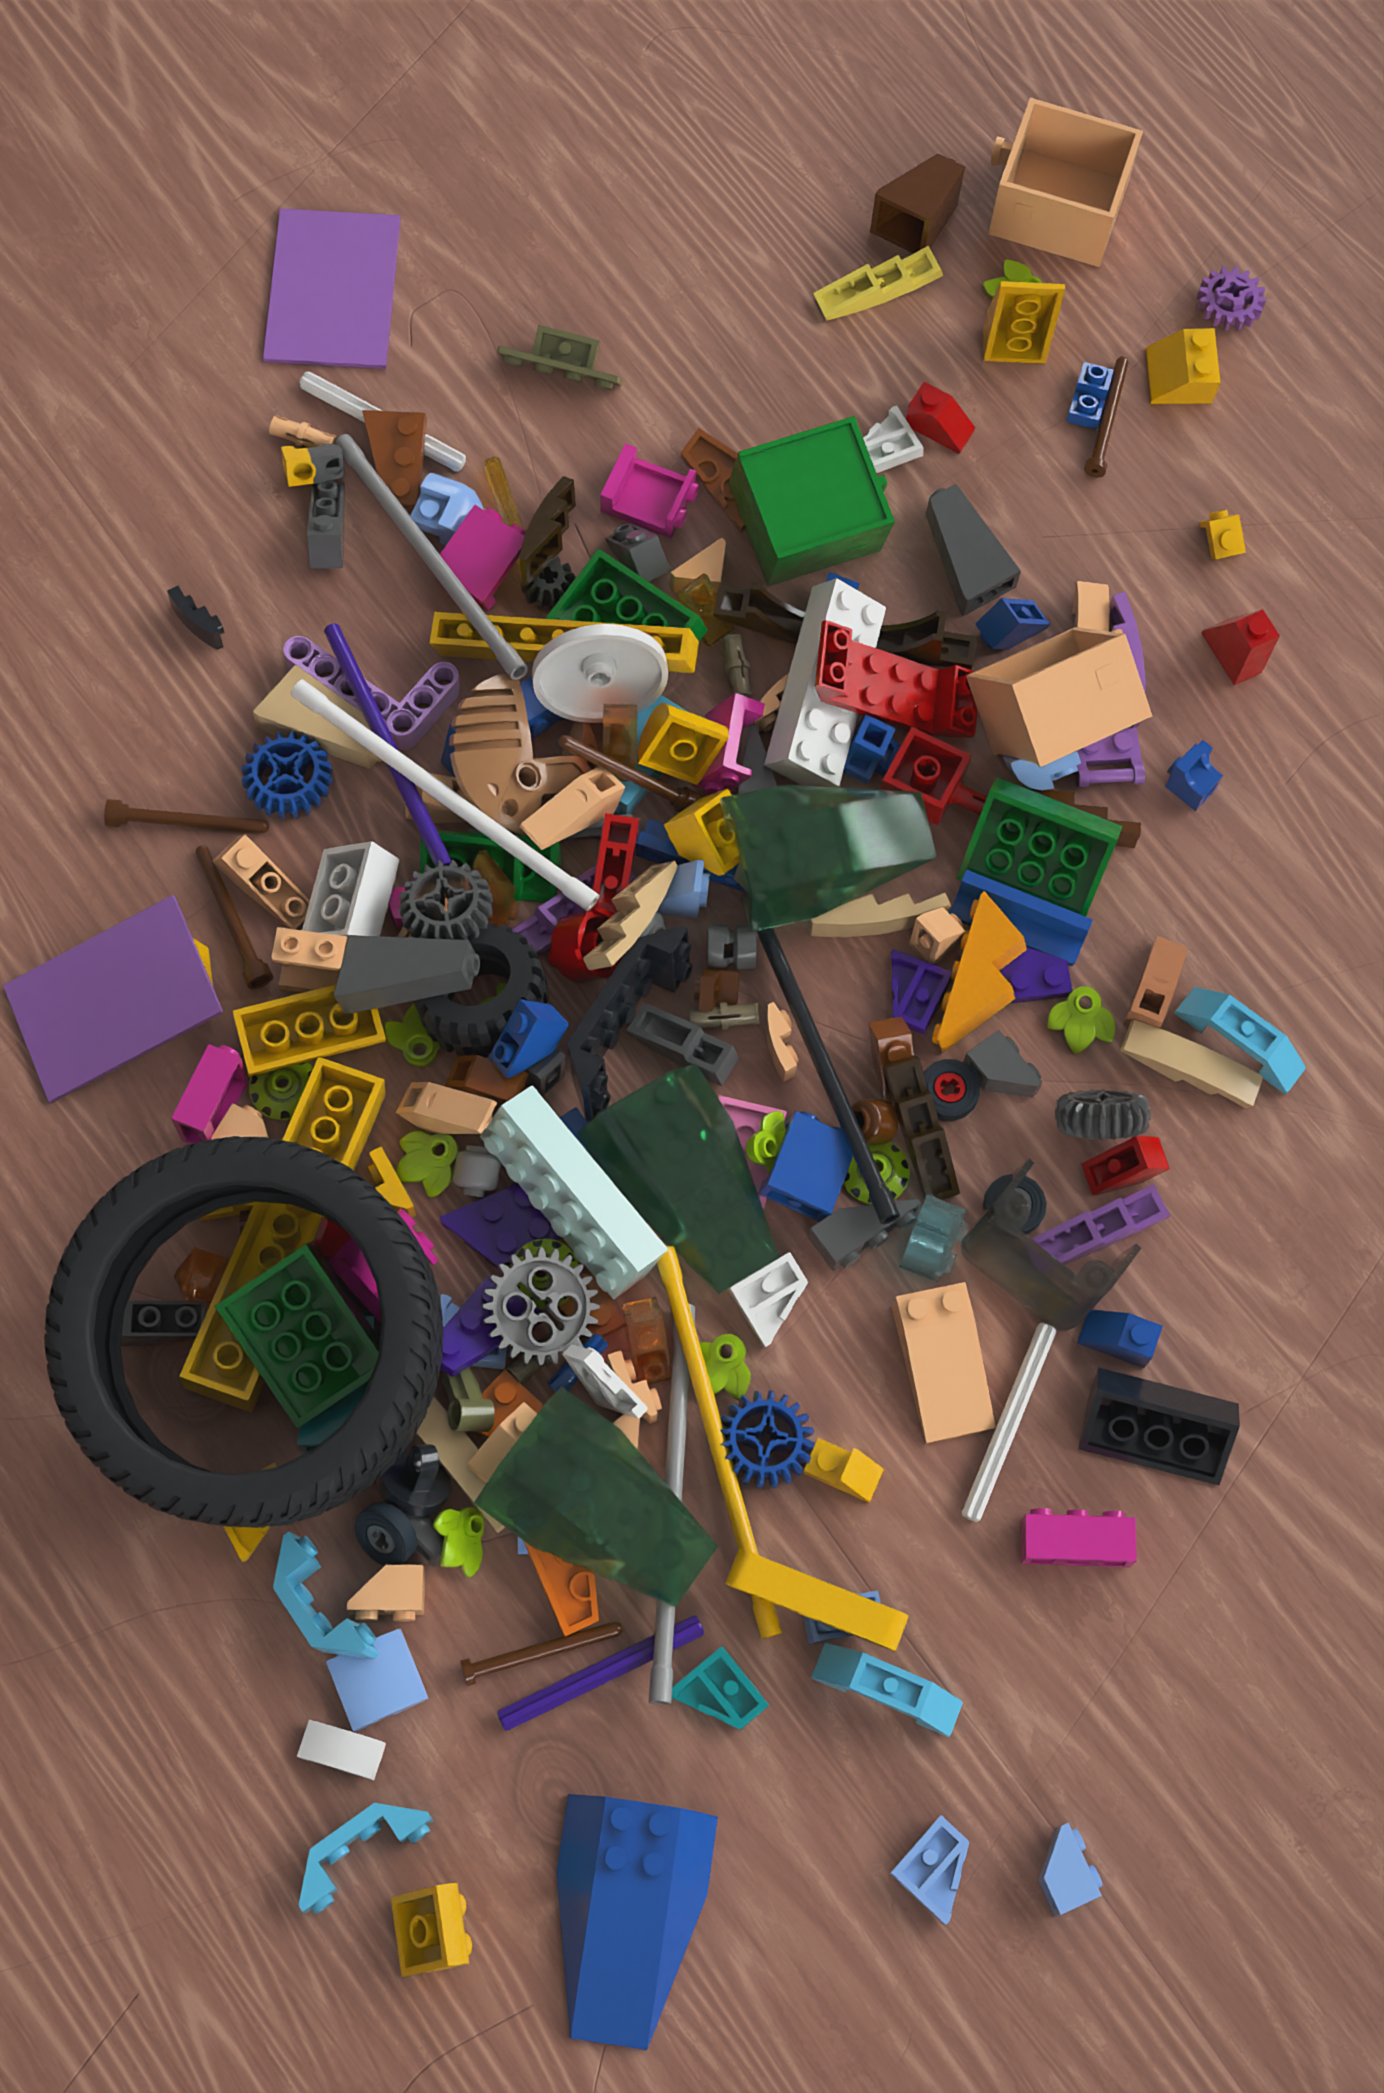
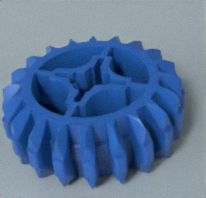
M278 731L276 734L277 739L273 741L265 735V745L261 746L254 743L253 750L255 754L246 753L245 760L247 764L242 765L241 771L243 776H245L242 779L243 788L247 789V798L250 801L254 800V806L258 810L265 808V813L269 817L276 811L281 820L285 818L286 813H291L292 817L297 819L298 811L300 810L309 815L311 812L310 805L320 807L322 804L320 797H328L329 789L327 786H331L333 783L332 775H330L333 770L331 763L327 761V752L320 750V744L317 741L309 743L306 734L297 739L296 734L291 731L288 738H283L282 733ZM311 765L314 773L310 782L306 784L303 775L306 773L305 769ZM266 767H269L271 776L268 778L269 782L263 786L261 777Z
M772 1390L768 1391L767 1400H762L761 1393L754 1391V1402L752 1403L748 1397L742 1395L739 1400L742 1409L731 1403L728 1410L733 1417L728 1415H722L721 1417L722 1424L727 1428H723L720 1431L726 1436L727 1441L720 1445L729 1447L730 1451L725 1459L732 1460L735 1463L733 1471L736 1476L741 1470L745 1472L743 1484L747 1485L750 1482L751 1476L756 1477V1488L762 1489L764 1479H769L772 1489L777 1488V1476H780L784 1483L789 1484L792 1479L788 1470L798 1476L801 1475L803 1469L798 1462L807 1464L811 1459L808 1453L802 1450L809 1451L814 1448L813 1441L804 1439L813 1435V1427H801L809 1420L808 1414L796 1416L795 1414L800 1409V1404L796 1402L788 1408L786 1406L788 1395L783 1394L780 1402L773 1401L775 1393ZM763 1413L762 1422L759 1426L755 1428L746 1427L745 1431L737 1430L739 1425L749 1416ZM774 1415L782 1418L790 1426L794 1437H788V1433L781 1432L776 1428ZM768 1424L767 1433L770 1434V1439L774 1438V1440L770 1441L765 1455H763V1446L760 1445L761 1440L757 1441L756 1438H761L765 1426ZM736 1441L743 1442V1446L751 1447L755 1451L757 1465L747 1460L741 1454ZM785 1448L794 1449L790 1457L784 1462L775 1466H768L769 1456L773 1452L785 1451Z

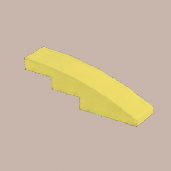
M927 246L903 260L897 255L872 269L869 264H866L814 292L813 295L826 320H831L893 300L942 277L943 273L932 251Z

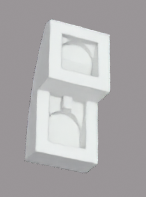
M309 1720L297 1757L374 1780L386 1743Z

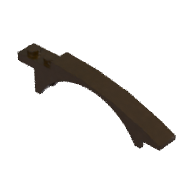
M751 583L750 589L719 585L713 617L794 644L798 642L805 616L804 611L788 605L771 594L761 584ZM937 610L919 620L902 624L882 625L876 648L920 664L940 667L958 665L972 670L977 636L946 632L947 612Z

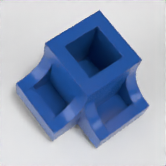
M866 714L854 729L843 773L865 784L871 779L873 772L885 776L901 747L892 737L895 728Z
M1204 740L1198 745L1195 743L1182 758L1178 757L1167 771L1170 777L1165 786L1195 811L1217 789L1223 777L1210 762L1209 755L1213 747Z

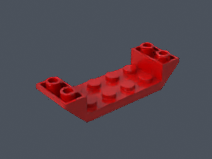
M828 620L822 621L815 689L821 702L864 716L867 714L879 721L907 730L914 727L931 736L975 737L977 706L966 675L975 671L958 665L938 670L853 641V629Z

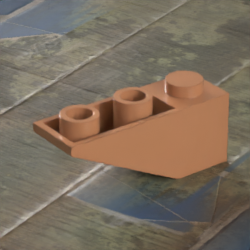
M1156 936L1123 1025L1129 1027L1132 1020H1137L1157 1028L1161 1027L1172 1000L1188 947Z

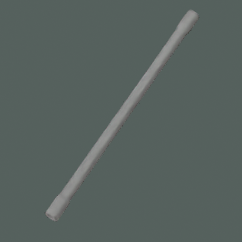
M348 434L338 437L335 445L341 446L344 460L349 466L353 467L496 655L497 661L511 679L518 680L522 678L528 671L525 662L515 649L505 641L367 461L364 453L353 438Z
M689 1304L693 1322L695 1323V1306ZM674 1317L672 1331L674 1343L654 1655L649 1688V1703L656 1705H670L672 1698V1651L690 1375Z

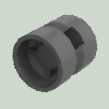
M708 925L707 968L726 969L729 964H733L736 969H755L756 926L737 925L734 930H730L727 925ZM733 943L732 951L724 950V944Z

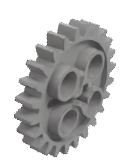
M540 1247L537 1250L536 1257L533 1258L529 1249L523 1250V1261H520L517 1256L511 1255L509 1258L512 1267L509 1268L501 1263L498 1265L502 1276H489L488 1279L495 1285V1288L483 1290L485 1295L491 1297V1302L481 1305V1308L491 1311V1316L486 1317L483 1323H494L495 1328L490 1331L488 1336L500 1335L502 1339L498 1343L497 1348L502 1349L507 1345L511 1346L510 1358H514L519 1352H522V1363L528 1364L532 1355H534L537 1366H542L545 1355H548L551 1363L556 1364L558 1363V1352L563 1354L571 1344L583 1347L579 1337L589 1338L592 1336L591 1332L585 1327L587 1324H596L598 1322L597 1319L589 1315L591 1310L600 1308V1305L590 1303L589 1299L596 1295L598 1290H587L586 1285L593 1278L592 1276L584 1278L579 1276L584 1267L582 1264L574 1268L570 1267L571 1255L559 1261V1251L555 1249L547 1258L544 1248ZM536 1271H543L549 1277V1286L544 1291H539L532 1285V1276ZM519 1282L527 1288L528 1292L536 1300L546 1299L548 1303L545 1305V1309L564 1326L562 1331L556 1328L545 1313H534L533 1310L536 1308V1304L518 1289L517 1284ZM512 1296L520 1298L524 1305L523 1312L518 1317L510 1315L506 1309V1303ZM563 1296L570 1298L574 1303V1311L569 1317L562 1316L557 1309L558 1301ZM537 1322L544 1323L549 1330L548 1338L543 1343L537 1342L532 1337V1327Z

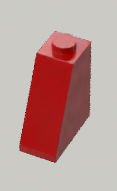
M1263 609L1229 618L1203 630L1201 633L1233 685H1237L1263 672L1280 637Z

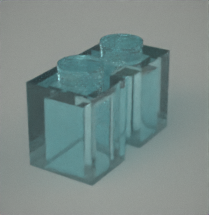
M926 1195L899 1267L939 1282L943 1272L950 1274L957 1256L951 1253L954 1241L962 1242L969 1224L963 1221L966 1209Z

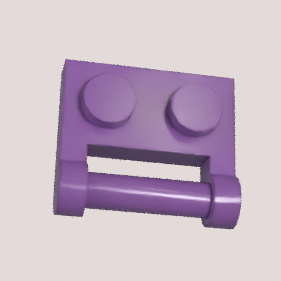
M1137 728L1123 729L1077 750L1081 760V764L1076 765L1078 771L1075 772L1078 788L1088 787L1089 784L1132 781V784H1144L1145 769L1141 760ZM1129 764L1130 767L1089 771L1087 766Z

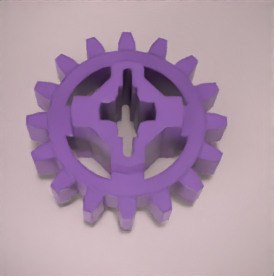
M1225 266L1221 268L1219 274L1212 270L1208 278H1203L1196 298L1200 300L1197 307L1198 310H1205L1203 319L1213 318L1212 326L1216 327L1219 323L1224 324L1225 331L1229 330L1230 325H1234L1237 331H1241L1243 323L1251 327L1254 319L1258 320L1266 302V298L1263 297L1265 288L1257 287L1260 279L1258 277L1248 278L1249 270L1240 274L1237 266L1233 268L1232 272H1228Z

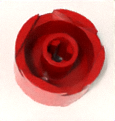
M599 909L561 917L551 937V950L548 954L550 964L558 968L567 979L578 983L610 977L623 956L613 966L593 970L588 969L583 958L603 941L597 928L612 917L614 913L606 909Z

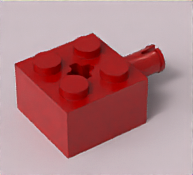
M911 727L882 780L879 798L935 825H939L949 805H953V803L980 816L987 795L985 796L963 785L962 780L967 773L972 755Z

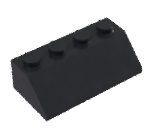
M1098 1367L1087 1403L1078 1449L1220 1485L1240 1427L1239 1403Z

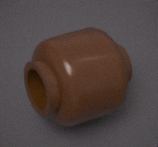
M862 1099L852 1105L851 1108L867 1144H885L893 1139L898 1128V1114L890 1102L882 1099Z

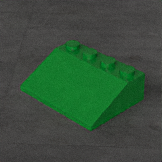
M599 548L545 618L690 628L698 641L708 631L700 616Z
M996 777L988 793L956 879L962 880L966 870H969L1086 917L1123 826Z
M314 1241L303 1245L215 1305V1308L296 1428H299L371 1378L378 1359L380 1339Z

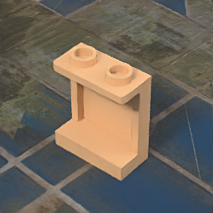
M277 927L272 960L276 963H282L279 980L280 990L303 993L337 984L348 942L347 936Z

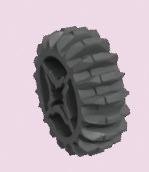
M439 860L436 868L431 869V867L425 864V872L423 874L414 871L413 881H405V891L400 892L399 897L401 903L399 904V913L403 918V926L406 930L410 931L413 938L468 940V936L479 937V928L487 929V918L492 917L493 897L492 893L489 892L488 882L482 879L478 870L471 871L467 863L458 868L454 860H452L449 866H444ZM445 898L448 900L446 912L444 910Z
M1116 1089L1079 1090L1078 1092H1070L1059 1097L1057 1108H1055V1119L1057 1120L1059 1131L1068 1136L1101 1140L1127 1139L1147 1131L1149 1120H1151V1109H1149L1147 1098L1136 1092L1129 1093L1128 1091H1116Z

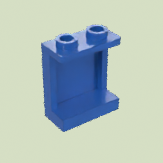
M795 1111L785 1123L786 1132L769 1176L762 1182L758 1194L820 1222L832 1214L853 1154L840 1127H830L819 1122V1119L813 1114Z

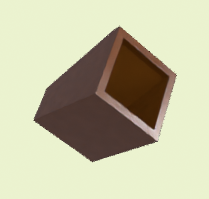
M936 154L878 189L875 194L870 233L913 254L927 246L931 248L958 206L965 166L953 159Z

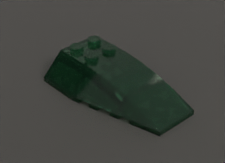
M782 785L720 798L727 832L734 831L748 888L749 895L743 898L750 932L817 918L937 858L921 792Z
M697 1064L667 1072L613 1103L577 1132L588 1153L643 1220L662 1237V1240L668 1246H674L675 1250L685 1259V1262L718 1294L779 1259L734 1122Z
M562 1386L538 1412L498 1465L474 1501L476 1506L531 1547L544 1553L549 1552L561 1557L564 1561L575 1566L580 1565L598 1573L599 1576L609 1580H616L630 1586V1589L674 1607L677 1606L718 1548L716 1542L622 1430Z

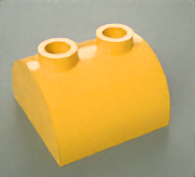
M661 703L652 711L643 728L638 745V764L698 785L729 739L728 728L725 725L669 704Z
M458 1883L435 1885L391 1897L402 1977L470 1964L469 1955L472 1951V1941L464 1929L463 1915L466 1911V1901L463 1895L459 1893Z

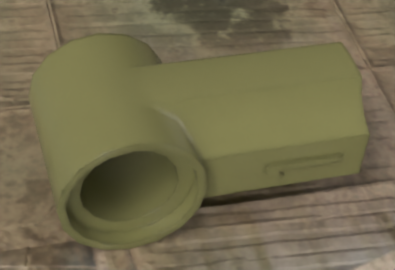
M468 1367L454 1377L444 1372L442 1381L450 1402L448 1423L451 1430L489 1432L493 1427L495 1419L494 1404L490 1399H483L474 1371Z

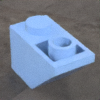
M702 860L677 865V870L666 896L658 908L659 914L698 918L699 907H706L710 876V874L703 873L704 861Z
M1069 1823L1055 1829L1038 1879L1054 1916L1062 1915L1102 1896L1099 1888L1102 1887L1101 1878L1093 1864L1088 1866L1082 1851L1086 1850L1084 1841L1076 1828L1072 1830Z

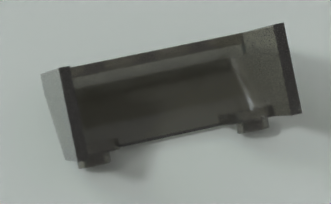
M1028 1159L1014 1171L964 1236L961 1242V1251L967 1261L1042 1321L1053 1326L1056 1331L1064 1332L1076 1327L1101 1301L1142 1248L1135 1244L1123 1251L1111 1267L1102 1261L1093 1260L1084 1264L1077 1274L1073 1273L1020 1230L1027 1221L1030 1210L1027 1201L1014 1189L1034 1165V1162Z

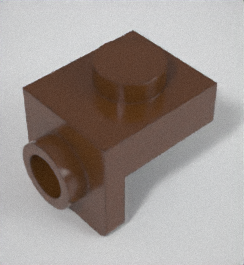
M706 968L701 975V979H695L694 999L699 1000V1010L713 1011L716 1004L727 1002V1005H736L739 993V971Z

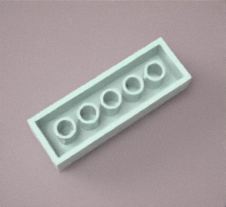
M533 1085L501 1105L489 1126L480 1136L484 1141L486 1149L499 1159L506 1168L509 1177L514 1182H517L526 1192L531 1204L549 1220L554 1232L567 1242L573 1250L576 1259L590 1270L596 1278L599 1287L603 1291L608 1292L613 1300H615L648 1274L668 1251L667 1247Z

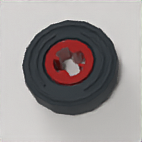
M943 1059L934 1062L924 1070L923 1074L927 1090L932 1093L939 1120L955 1121L966 1117L974 1110L980 1097V1083L976 1073L967 1064L958 1060ZM952 1084L956 1087L954 1093L958 1094L950 1093L948 1096L942 1094L944 1087L940 1086L948 1087Z

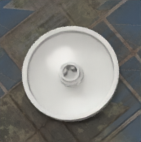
M615 624L583 626L557 636L541 649L532 667L533 688L540 703L549 711L563 718L587 723L616 721L641 712L660 697L668 681L667 659L660 644L640 630Z

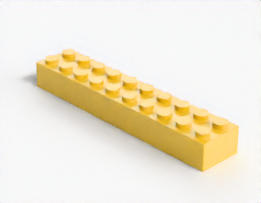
M318 1057L282 1140L323 1152L354 1171L386 1096L384 1079ZM254 1203L179 1375L184 1389L252 1413L265 1380L219 1314L215 1305L303 1245L314 1241L321 1218L325 1216L290 1204Z

